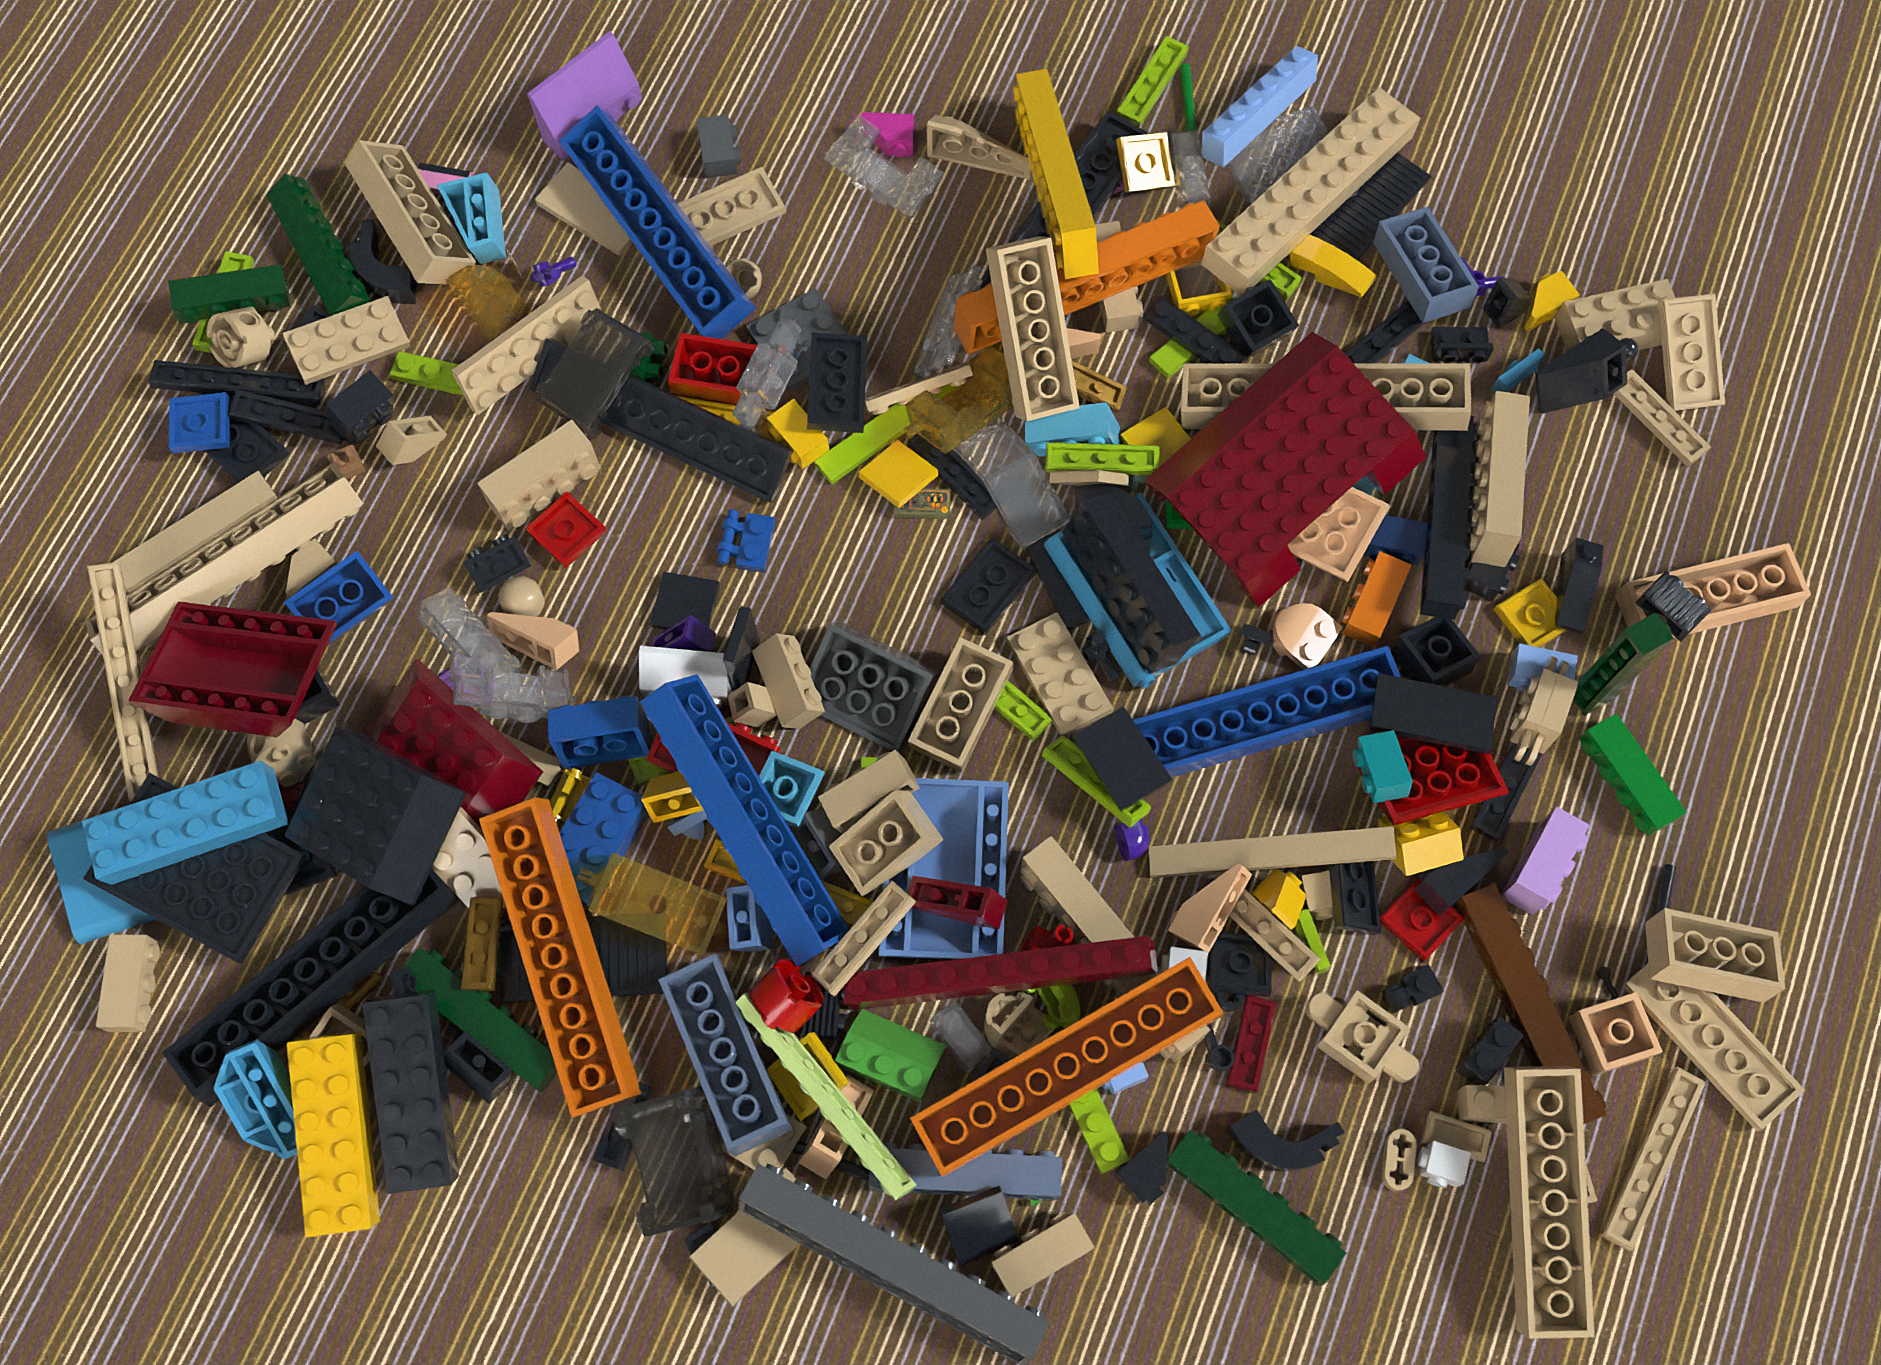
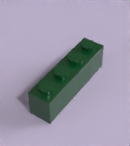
M281 264L168 281L172 311L179 323H195L198 320L210 319L215 314L250 306L255 308L256 311H275L291 306L287 277Z

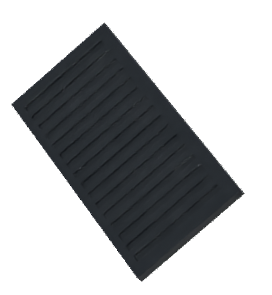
M1396 153L1309 235L1337 247L1358 261L1373 245L1379 221L1398 216L1429 182L1432 175L1399 153Z
M666 912L594 916V920L587 921L611 997L664 994L658 979L667 976ZM514 931L502 933L501 1003L533 1002L535 998Z

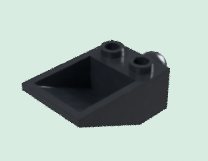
M1602 328L1536 371L1538 411L1544 414L1606 399L1627 385L1626 360L1632 359L1637 354L1638 345L1636 341L1632 338H1622L1619 340Z

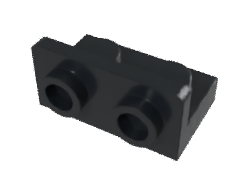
M1432 327L1430 332L1433 361H1442L1444 363L1469 361L1470 363L1478 364L1487 362L1494 350L1493 343H1489L1487 327Z
M505 534L492 541L494 547L484 552L480 547L466 555L468 561L464 562V565L480 593L531 567L515 536L509 538Z

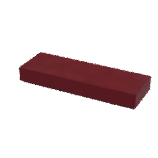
M1246 995L1233 1051L1235 1060L1234 1064L1229 1068L1226 1086L1254 1094L1258 1093L1277 1002Z

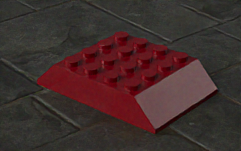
M178 601L128 701L171 723L278 737L292 725L337 623L334 620Z
M419 659L414 660L365 733L366 736L467 792L461 807L481 829L480 818L522 803L543 773L535 763Z

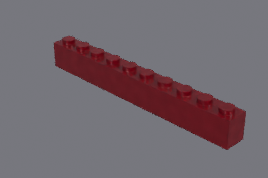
M1140 936L855 972L843 986L844 1005L854 1010L1158 974L1155 944L1149 936Z

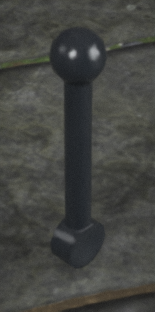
M1604 966L1597 969V977L1604 981L1612 998H1619L1609 979V969Z

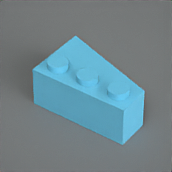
M488 173L436 185L467 247L479 263L483 264L506 258L499 189Z
M1107 402L1080 405L1078 409L1025 421V444L1032 455L1046 456V443L1120 445V426Z

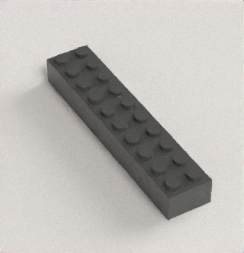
M758 1163L739 1198V1211L1015 1363L1026 1365L1033 1360L1049 1325V1322L1043 1319L1044 1314L1031 1306H1026L1025 1309L1013 1303L1015 1298L1002 1290H997L995 1293L985 1288V1281L972 1274H968L967 1277L955 1271L957 1267L953 1263L943 1258H939L938 1261L926 1255L928 1251L914 1242H910L907 1245L897 1239L899 1235L893 1230L881 1226L879 1230L868 1224L870 1219L860 1212L853 1210L850 1214L840 1208L841 1203L828 1195H824L821 1198L811 1192L813 1188L805 1182L795 1179L793 1183L782 1177L784 1172L771 1164H767L764 1167Z

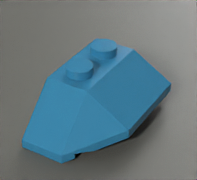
M257 1039L226 1052L213 1089L241 1138L263 1150L276 1153V1156L283 1159L296 1155L297 1144L290 1074L278 1053Z

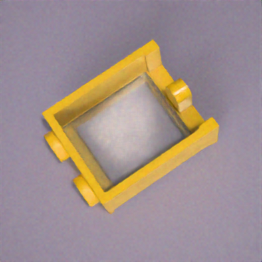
M1202 260L1165 274L1173 304L1191 317L1204 313L1209 308L1211 312H1215L1216 306H1219L1221 310L1224 305L1231 302L1232 298L1231 288L1201 265Z

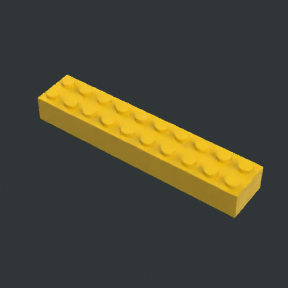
M1042 69L1016 74L1017 85L1012 86L1014 101L1017 102V108L1015 109L1016 123L1019 125L1021 140L1023 139L1029 169L1032 170L1033 184L1036 186L1038 201L1041 202V211L1043 218H1045L1047 234L1051 237L1053 252L1056 251L1055 261L1057 269L1062 268L1065 279L1098 274L1096 226L1048 70Z

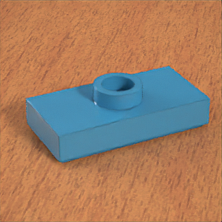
M1537 349L1521 362L1518 360L1512 362L1505 369V373L1498 377L1491 392L1495 394V391L1508 392L1539 369L1545 354L1540 349Z

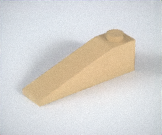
M935 115L928 121L927 157L1020 178H1030L1031 170L1029 169L1028 158L952 117Z

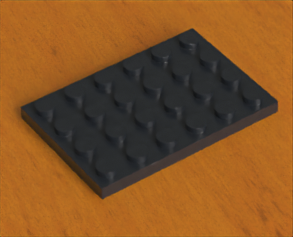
M149 773L129 805L178 789V787ZM260 833L113 885L97 880L92 865L83 879L231 960L242 964L307 856L265 833Z

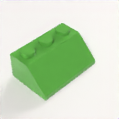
M862 1009L849 1029L835 1063L841 1069L922 1104L947 1046Z

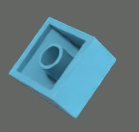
M771 751L759 778L787 825L799 826L825 772Z

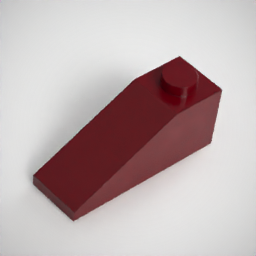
M914 875L907 892L916 901L911 908L966 924L997 930L1000 928L1008 901L992 888Z

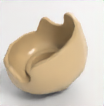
M745 258L733 260L726 268L748 298L751 299L758 293L761 287L762 274L760 268L756 263Z
M526 576L512 577L502 585L498 593V600L505 614L536 617L541 613L545 604V599L539 585L535 580Z

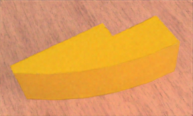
M1308 235L1289 253L1292 266L1313 273L1316 282L1362 297L1377 279L1372 271L1349 254L1311 235Z

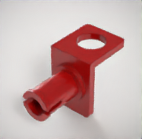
M1059 925L1053 932L1035 926L1023 938L1020 951L1073 945V932L1068 926L1064 929V925Z

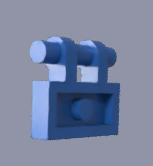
M728 510L727 518L723 519L721 528L724 531L722 541L718 542L716 550L718 553L717 563L728 565L729 557L737 558V569L765 573L776 523L775 517L747 513L745 523L737 521L738 511ZM734 534L742 535L740 546L732 544Z

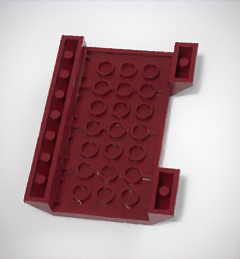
M1311 332L1148 476L1144 482L1162 502L1167 500L1242 583L1239 588L1259 608L1301 571L1288 544L1364 476L1384 496L1427 457L1415 430L1343 351L1332 342Z

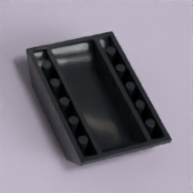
M335 719L290 814L289 824L285 825L284 836L364 886L414 905L467 792L344 722Z

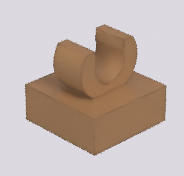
M353 444L327 455L330 464L334 463L346 480L366 471Z

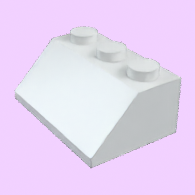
M640 646L639 690L643 698H646L667 682L698 674L719 709L722 706H730L727 695L732 693V685L723 661L724 653Z

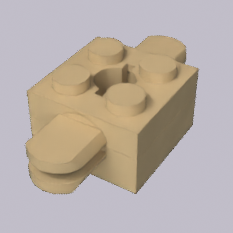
M1550 656L1539 676H1533L1528 687H1524L1518 700V704L1521 705L1520 710L1514 714L1509 725V729L1513 730L1510 741L1517 744L1513 759L1520 761L1526 749L1529 748L1524 762L1529 766L1534 763L1538 752L1544 754L1561 734L1579 683L1565 677L1569 663L1564 660L1561 661L1556 672H1554L1557 658Z
M1358 990L1348 999L1345 1005H1342L1327 993L1316 994L1308 1002L1306 1007L1307 1016L1326 1030L1317 1047L1369 1084L1376 1079L1381 1071L1399 1083L1407 1082L1417 1074L1419 1061L1415 1056L1399 1046V1043L1410 1027Z

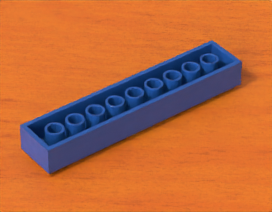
M596 105L559 140L568 155L702 336L722 339L756 309L609 113Z
M1385 646L1136 718L1133 721L1172 778L1370 720L1378 673L1400 678L1401 676L1389 646Z
M698 674L667 682L641 700L640 703L645 710L647 718L655 726L660 735L661 742L668 748L676 762L677 769L684 775L691 787L693 796L701 804L707 814L709 823L717 831L725 850L730 853L738 867L739 874L746 880L754 894L755 901L762 907L770 921L771 928L778 934L785 946L787 955L794 961L795 965L803 964L838 943L849 931L848 925Z

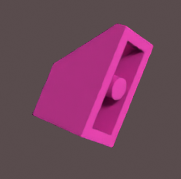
M862 112V132L887 156L913 157L914 114Z

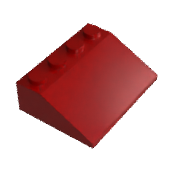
M1397 736L1413 782L1408 797L1379 802L1377 804L1392 825L1395 826L1508 794L1509 790L1490 753L1485 754ZM1357 767L1362 778L1363 773L1361 767Z

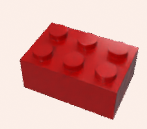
M680 333L668 379L671 394L754 408L764 365L762 346Z

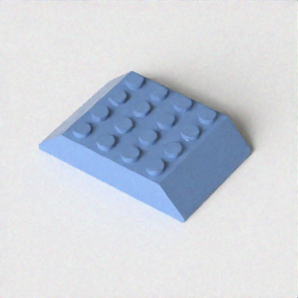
M915 778L920 789L913 792L912 795L944 840L923 858L884 882L882 891L893 881L907 893L914 875L992 888L1005 898L1009 782ZM910 908L879 944V956L956 960L1003 954L1004 915L1000 928L997 930L966 924Z

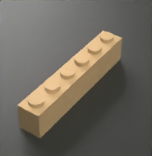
M259 471L253 473L115 560L114 562H121L126 591L128 593L134 591L278 498Z

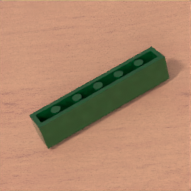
M285 173L268 191L266 196L329 315L333 316L369 303L371 300L365 291V286L359 280L354 271L353 264L348 260L343 251V245L336 238L331 223L323 214L320 203L315 199L310 189V184L302 177H295Z
M1656 613L1625 629L1578 681L1573 700L1584 716L1613 701L1674 639L1668 624L1661 620Z
M419 947L403 966L411 967L412 973L417 979V991L435 989L437 1008L440 1013L464 1032H469V1036H474V1040H478L479 1044H483L484 1048H488L489 1052H492L494 1056H497L499 1060L507 1064L511 1070L542 1093L558 1073L548 1041L545 1045L541 1044L535 1039L539 1033L525 1022L520 1027L512 1021L515 1014L503 1004H500L498 1008L489 1002L492 996L488 992L462 990V972L456 967L450 971L443 966L446 959L434 949L427 953Z
M1189 1130L1168 1157L1167 1166L1318 1286L1325 1285L1347 1254L1340 1248L1343 1245L1341 1241L1328 1232L1324 1235L1314 1227L1316 1222L1305 1213L1300 1212L1297 1214L1288 1207L1290 1202L1280 1193L1274 1191L1271 1194L1262 1186L1263 1180L1251 1171L1243 1172L1236 1166L1238 1161L1224 1150L1221 1153L1210 1146L1212 1144L1211 1139L1198 1130L1195 1133Z

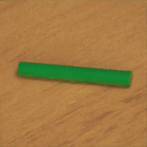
M1184 63L1180 65L1186 132L1188 135H1194L1197 133L1191 71L1190 65Z

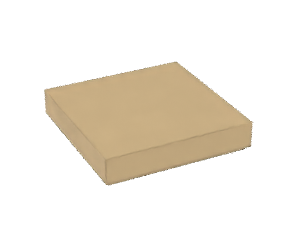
M1102 470L1052 471L1050 473V483L1072 486L1092 484L1123 486L1128 485L1129 475Z

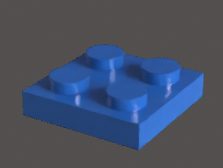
M226 392L169 399V449L172 453L229 447V396Z

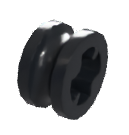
M1216 992L1215 995L1220 1008L1226 1012L1237 1010L1245 998L1244 995L1237 994L1234 999L1237 1003L1233 1004L1231 1001L1227 1003L1223 1001L1224 993Z

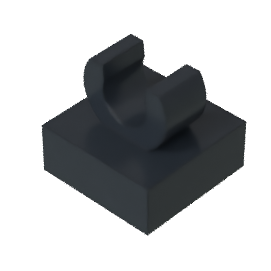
M1244 623L1240 632V636L1247 638L1243 652L1254 655L1258 643L1267 645L1272 633Z

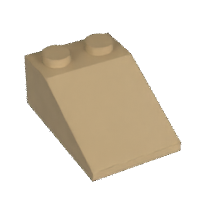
M894 790L828 847L859 893L866 895L923 858L944 839L910 791Z

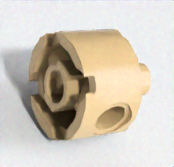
M251 306L215 314L210 318L207 326V338L212 337L213 344L209 345L211 352L217 361L227 368L240 367L266 360L270 351L271 341L275 337L272 327L266 325L261 315Z
M295 718L292 725L278 737L255 734L247 736L251 763L262 760L274 768L278 784L280 783L284 787L295 785L298 782V778L309 772L316 762L306 727Z

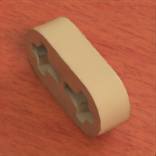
M1398 1129L1390 1133L1386 1137L1384 1146L1382 1181L1388 1189L1393 1191H1401L1408 1188L1412 1184L1414 1177L1416 1139L1411 1132L1405 1129ZM1400 1136L1403 1137V1142L1408 1144V1148L1402 1150L1401 1158L1398 1157V1146L1393 1145V1141L1399 1139ZM1397 1163H1400V1174L1405 1175V1180L1399 1181L1397 1185L1395 1184V1178L1390 1177V1172L1396 1171Z

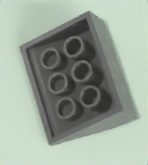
M840 621L829 624L810 667L812 681L821 696V703L825 710L821 716L892 752L896 750L898 753L926 705L941 674L940 671Z

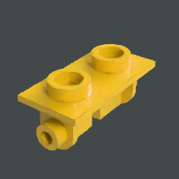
M571 768L570 771L565 769L550 801L559 830L563 828L591 781V778L583 776L582 772L575 768Z

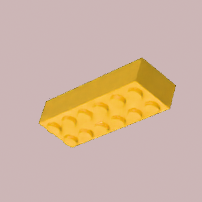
M361 1031L301 1038L287 1042L305 1237L371 1229L380 1222Z

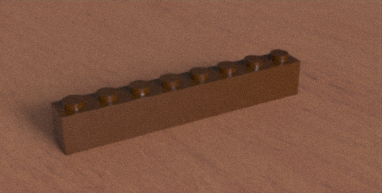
M1493 884L1462 896L1454 904L1458 912L1465 917L1463 923L1513 1027L1523 1034L1520 1042L1532 1067L1569 1066L1581 1069L1583 1125L1606 1116L1605 1100L1600 1092L1595 1091L1590 1080L1591 1072L1587 1064L1583 1061L1581 1062L1576 1052V1041L1573 1035L1566 1031L1562 1023V1012L1557 1004H1553L1548 994V983L1542 975L1538 974L1534 965V955L1528 946L1525 947L1520 937V926L1514 918H1511L1507 910L1508 903L1502 891H1498L1496 885Z

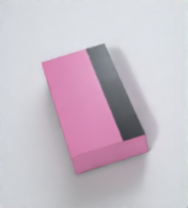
M419 163L418 166L422 177L432 193L441 194L436 186L438 184L472 176L471 171L425 163Z

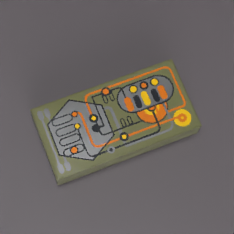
M951 489L920 490L900 508L894 505V518L950 519Z

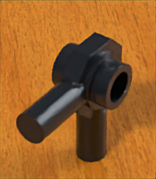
M1096 632L1086 638V644L1082 648V653L1089 663H1098L1109 682L1113 683L1120 676L1107 657V654L1110 653V648L1104 639V635Z

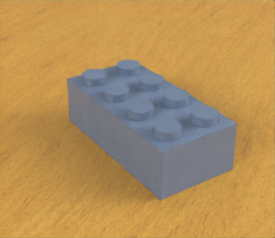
M1429 207L1379 221L1373 243L1422 323L1472 307L1479 286Z

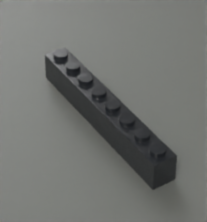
M1470 416L1468 430H1433L1427 509L1428 531L1423 561L1420 601L1421 615L1455 620L1459 610H1464L1466 606L1467 593L1463 592V585L1467 583L1469 569L1464 568L1470 553V544H1466V537H1469L1472 521L1468 520V514H1470L1473 506V497L1469 496V490H1472L1475 474L1471 473V467L1474 466L1476 451L1472 450V445L1476 442L1478 432L1477 428H1473L1474 416Z

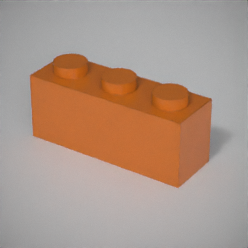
M1381 551L1375 561L1369 559L1363 575L1368 577L1364 584L1359 582L1352 597L1357 600L1354 608L1348 606L1341 621L1346 624L1342 634L1374 648L1382 635L1412 565Z

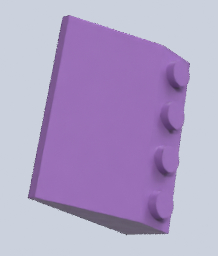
M610 31L527 93L543 142L563 161L569 155L559 140L596 105L609 113L617 122L619 117L628 110L635 108L642 100L639 83L617 40Z

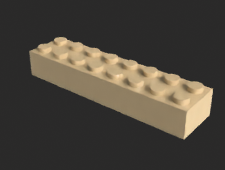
M1052 836L1022 858L1021 881L1029 891L1034 889L1041 897L1039 903L1049 915L1054 913L1060 921L1058 926L1064 925V929L1067 926L1070 927L1073 932V938L1078 944L1134 937ZM1157 965L1158 974L1102 980V982L1106 986L1111 984L1118 993L1116 998H1119L1163 973V971ZM1206 1025L1161 1051L1160 1054L1165 1059L1171 1058L1175 1063L1200 1043L1210 1029Z
M1569 1066L1504 1067L1516 1330L1529 1339L1594 1337L1581 1069Z

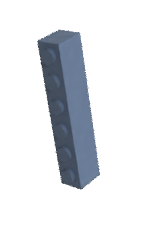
M883 1143L916 1183L917 1186L909 1193L973 1196L1000 1185L1004 1198L1059 1201L1061 1198L1062 1157H1055V1152L1037 1151L1036 1156L1023 1155L1024 1151L1017 1149H1007L1005 1154H992V1150L944 1177L940 1175L925 1145L912 1144L910 1149H897V1144ZM870 1171V1191L884 1192L880 1181Z

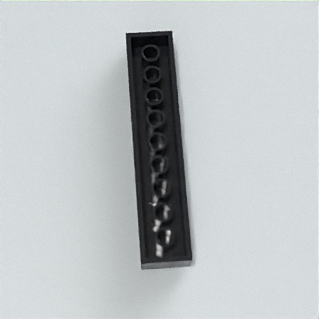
M432 868L414 905L364 886L164 1050L162 1054L192 1096L212 1107L220 1100L213 1087L226 1052L256 1039L278 1052L287 1042L294 1039L331 1006L336 1004L456 904L459 899Z

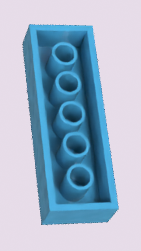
M262 760L82 821L95 878L110 885L289 824L274 768Z

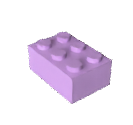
M1556 806L1539 822L1502 892L1507 901L1531 915L1540 909L1545 910L1550 902L1554 903L1562 891L1559 883L1563 877L1567 878L1575 866L1576 862L1572 858L1577 851L1579 853L1582 851L1589 839L1585 833L1590 825Z

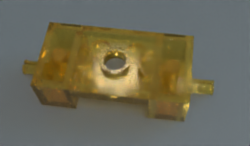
M989 346L969 360L973 377L966 383L960 385L942 399H938L932 393L925 390L906 403L905 408L910 425L904 428L906 435L912 438L918 433L946 454L1012 408L1014 405L1005 355Z
M613 852L610 853L605 868L599 875L581 867L579 873L589 876L590 879L578 874L576 880L593 886V897L587 908L590 912L702 956L705 955L713 934L729 940V934L722 931L723 929L729 932L728 926L719 923L720 915L727 900L723 896ZM655 895L663 896L667 902L666 909L658 914L652 912L649 908V901Z

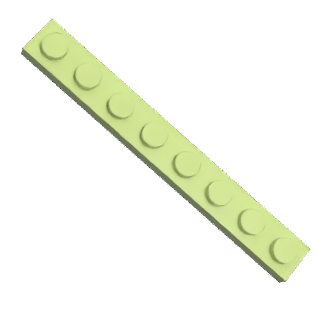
M748 993L743 994L735 1003L741 1009L744 1019L755 1026L760 1033L762 1041L780 1057L782 1066L793 1073L800 1082L801 1089L819 1105L821 1114L830 1120L840 1131L842 1140L853 1147L860 1156L863 1166L872 1171L878 1178L884 1192L895 1200L908 1194L917 1186L916 1183L801 1042L791 1032L779 1027L771 1029L766 1026L761 1019L763 1013L759 1010L756 1003L750 999Z

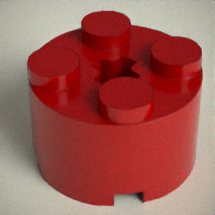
M786 959L779 960L753 986L748 995L763 1013L761 1019L766 1026L771 1029L779 1027L785 1031L795 1033L822 1006L821 1003L824 1001V995L810 974L804 977L798 972L801 967Z

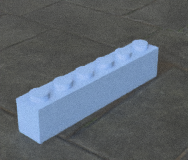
M1295 46L1202 132V158L1224 168L1316 81L1318 55Z

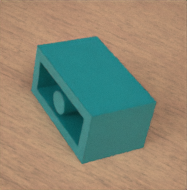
M1395 731L1359 737L1356 749L1353 750V760L1356 767H1361L1363 773L1362 786L1365 793H1370L1372 802L1379 803L1408 797L1413 782Z

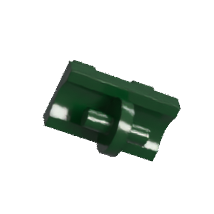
M642 332L639 347L633 346L632 351L624 352L621 360L628 366L627 372L647 383L662 382L664 368L662 364L655 363V359L668 358L670 348L665 340L654 339L650 332Z

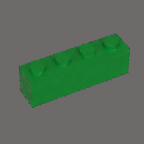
M1617 713L1589 728L1579 738L1585 754L1593 758L1598 766L1601 777L1611 784L1616 791L1618 801L1628 808L1633 816L1636 827L1644 832L1647 837L1674 823L1687 813Z

